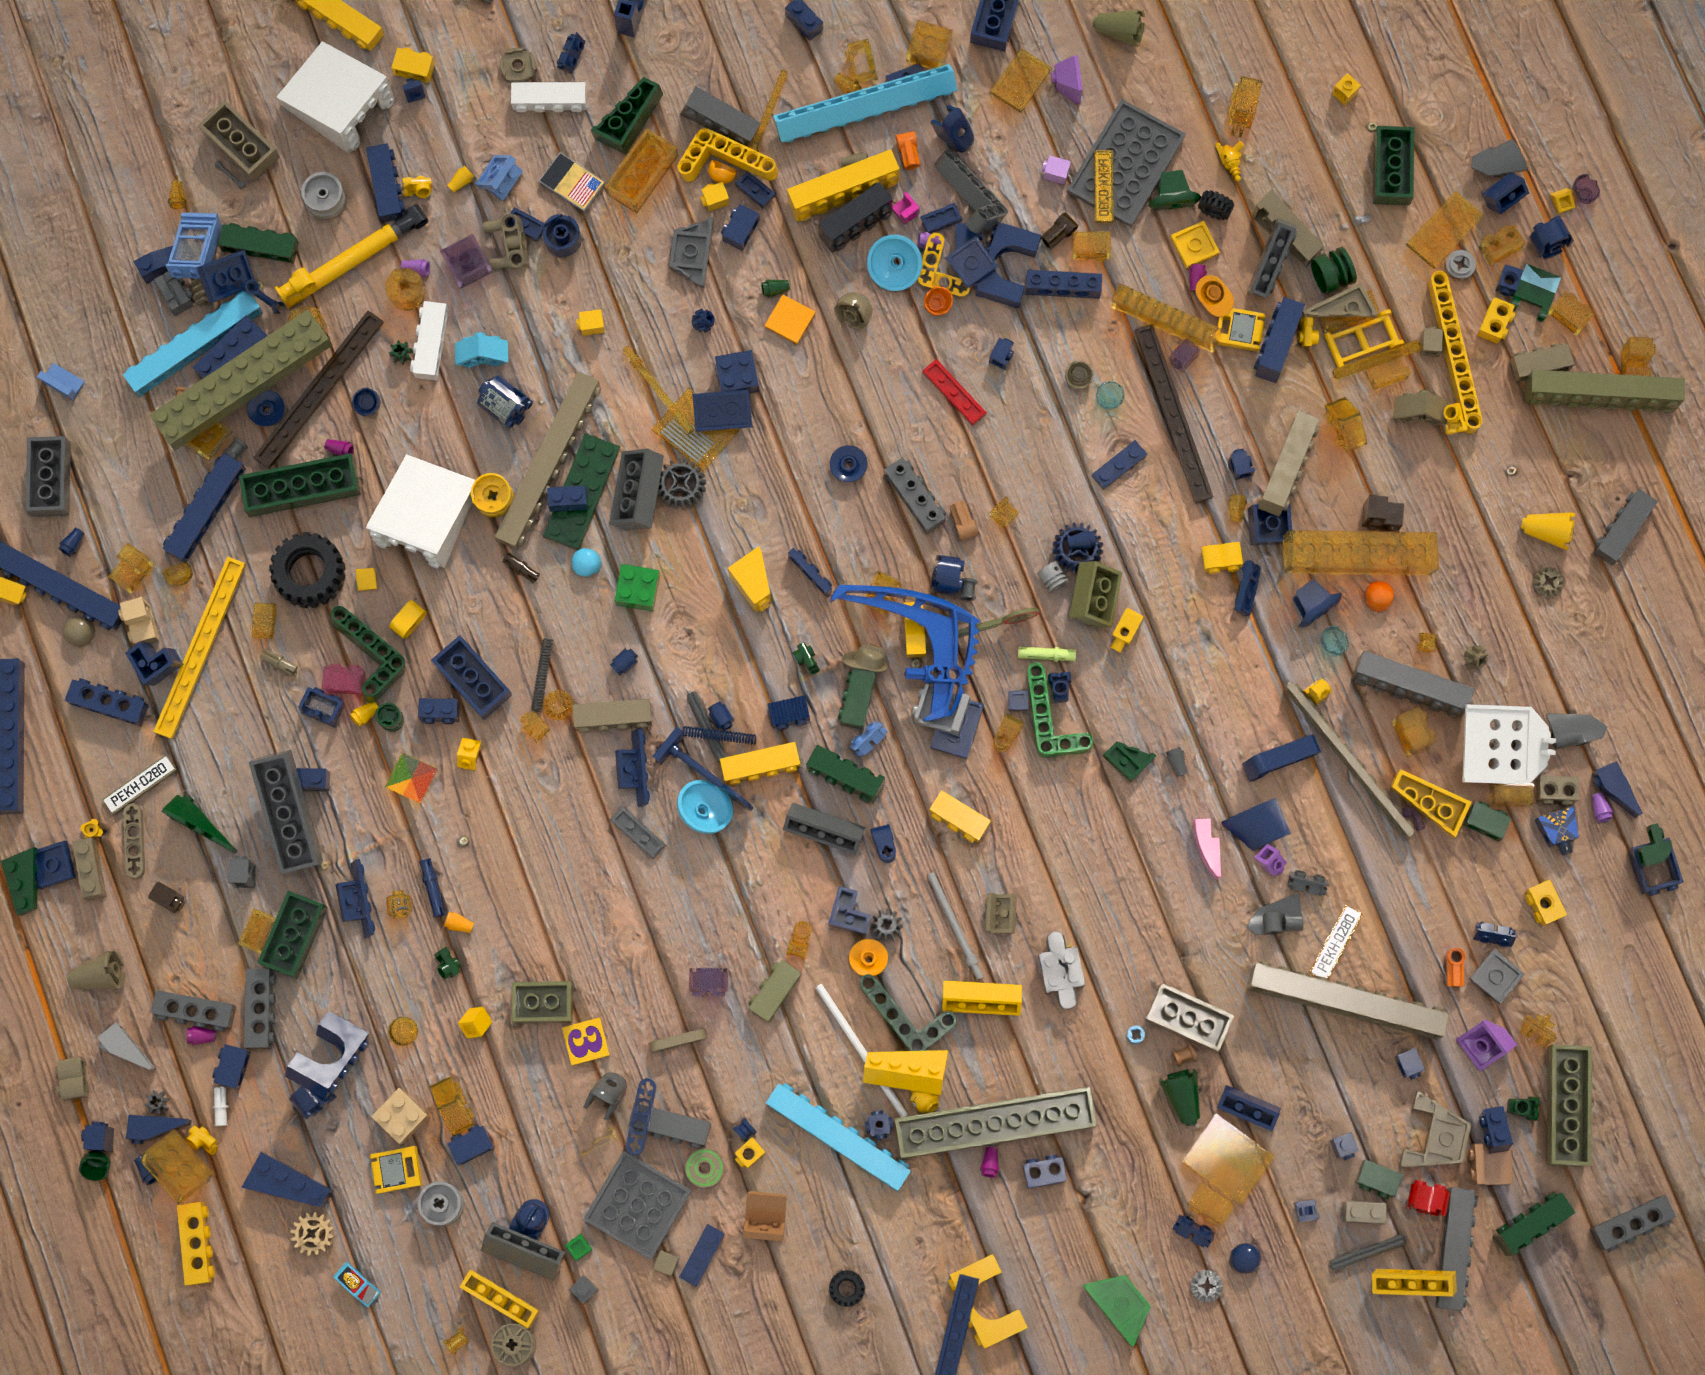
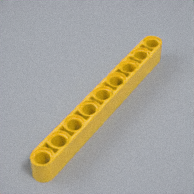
M1436 271L1428 282V288L1438 329L1443 330L1442 346L1456 403H1460L1464 422H1467L1468 431L1466 433L1473 434L1480 428L1482 416L1448 276L1443 271ZM1434 279H1439L1442 282V284H1436L1434 282ZM1438 297H1444L1446 302H1441ZM1447 314L1451 319L1446 320L1442 315ZM1447 332L1454 333L1455 337H1449ZM1451 350H1457L1459 355L1452 354ZM1455 367H1461L1463 373L1457 372ZM1459 385H1465L1468 388V390H1462L1459 387ZM1464 402L1470 403L1472 408H1466ZM1468 420H1473L1476 426L1469 425Z

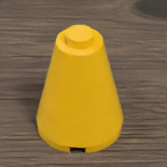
M1576 513L1528 514L1527 518L1522 520L1521 529H1524V533L1561 549L1569 550L1570 546H1566V544L1571 542L1575 524L1571 517H1575Z

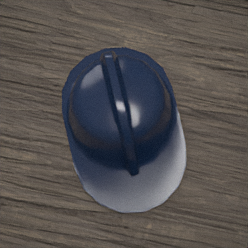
M530 1199L524 1202L512 1219L509 1229L537 1240L549 1219L547 1205L537 1199Z

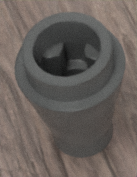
M1180 747L1167 751L1166 759L1177 777L1188 773L1184 751H1181Z

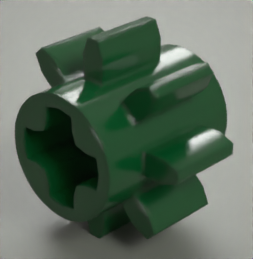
M398 340L397 344L390 345L392 352H389V356L394 357V363L399 361L404 365L405 361H411L409 354L413 353V350L408 348V342L402 344Z

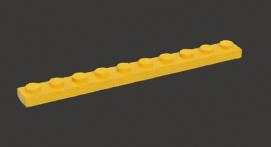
M227 557L183 660L184 665L180 667L157 721L154 733L173 740L246 567L244 562Z

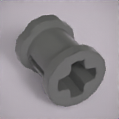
M234 437V441L223 452L238 460L237 457L248 446L237 437Z
M962 578V590L959 599L974 601L976 599L974 595L975 585L977 584L976 579Z

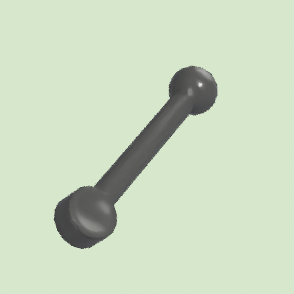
M215 162V167L220 168L234 180L239 189L245 188V183L239 181L223 167L222 162Z

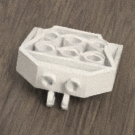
M1465 704L1462 782L1529 784L1548 766L1550 755H1556L1555 750L1548 749V743H1556V738H1551L1549 726L1532 707ZM1492 720L1495 723L1493 729L1490 728V722ZM1513 721H1515L1517 725L1515 730L1512 729ZM1490 740L1494 742L1492 749L1489 747ZM1513 740L1516 743V747L1514 749H1512L1511 743ZM1490 759L1493 760L1492 768L1488 765ZM1512 760H1514L1515 767L1513 769L1510 766Z

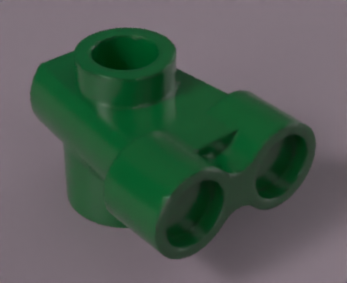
M805 642L797 646L798 650L792 652L799 666L805 663L811 675L818 673L820 669L813 658L815 652L811 645L807 646Z
M447 947L434 954L436 960L440 962V965L437 966V971L443 979L452 978L461 972L459 961L456 958H452Z
M1529 1096L1528 1099H1508L1507 1113L1526 1117L1527 1120L1537 1121L1539 1116V1098Z

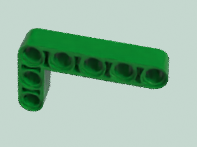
M1039 662L1030 664L1027 670V681L1038 754L1041 757L1047 758L1081 754L1090 751L1093 745V738L1088 733L1054 736L1045 668ZM1039 669L1041 675L1033 676L1031 670ZM1036 687H1040L1043 689L1044 693L1042 695H1036L1033 692V689ZM1043 706L1046 712L1039 714L1036 711V707ZM1046 725L1049 730L1046 733H1042L1039 731L1038 726ZM1079 740H1088L1089 746L1082 747L1079 744ZM1067 741L1070 744V748L1062 749L1060 743ZM1047 743L1051 746V750L1045 752L1041 749V745Z

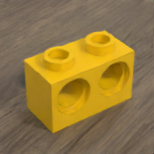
M1494 297L1488 307L1477 336L1496 344L1501 339L1504 340L1509 330L1506 326L1508 322H1512L1515 316V312H1512L1515 305ZM1497 310L1503 311L1505 316H1500ZM1490 327H1496L1498 332H1492Z

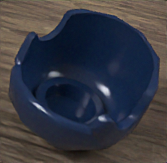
M370 388L358 390L352 399L354 410L362 416L375 414L381 404L378 393Z
M1242 1243L1231 1251V1265L1237 1272L1253 1273L1261 1264L1262 1257L1260 1251L1252 1244Z

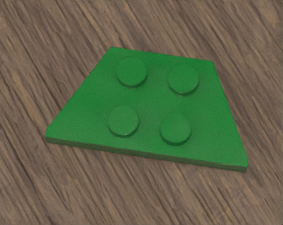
M1126 1275L1084 1284V1289L1133 1347L1151 1308L1150 1304Z

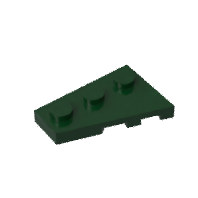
M36 847L1 861L17 916H22L37 909V885L35 884V873H37V865H35Z

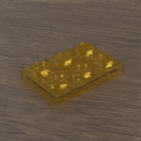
M1021 48L991 89L990 94L1021 113L1049 75L1052 67Z

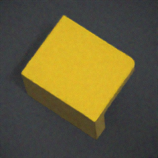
M484 1007L469 1008L458 1022V1025L466 1038H476L483 1036L491 1025L492 1020Z

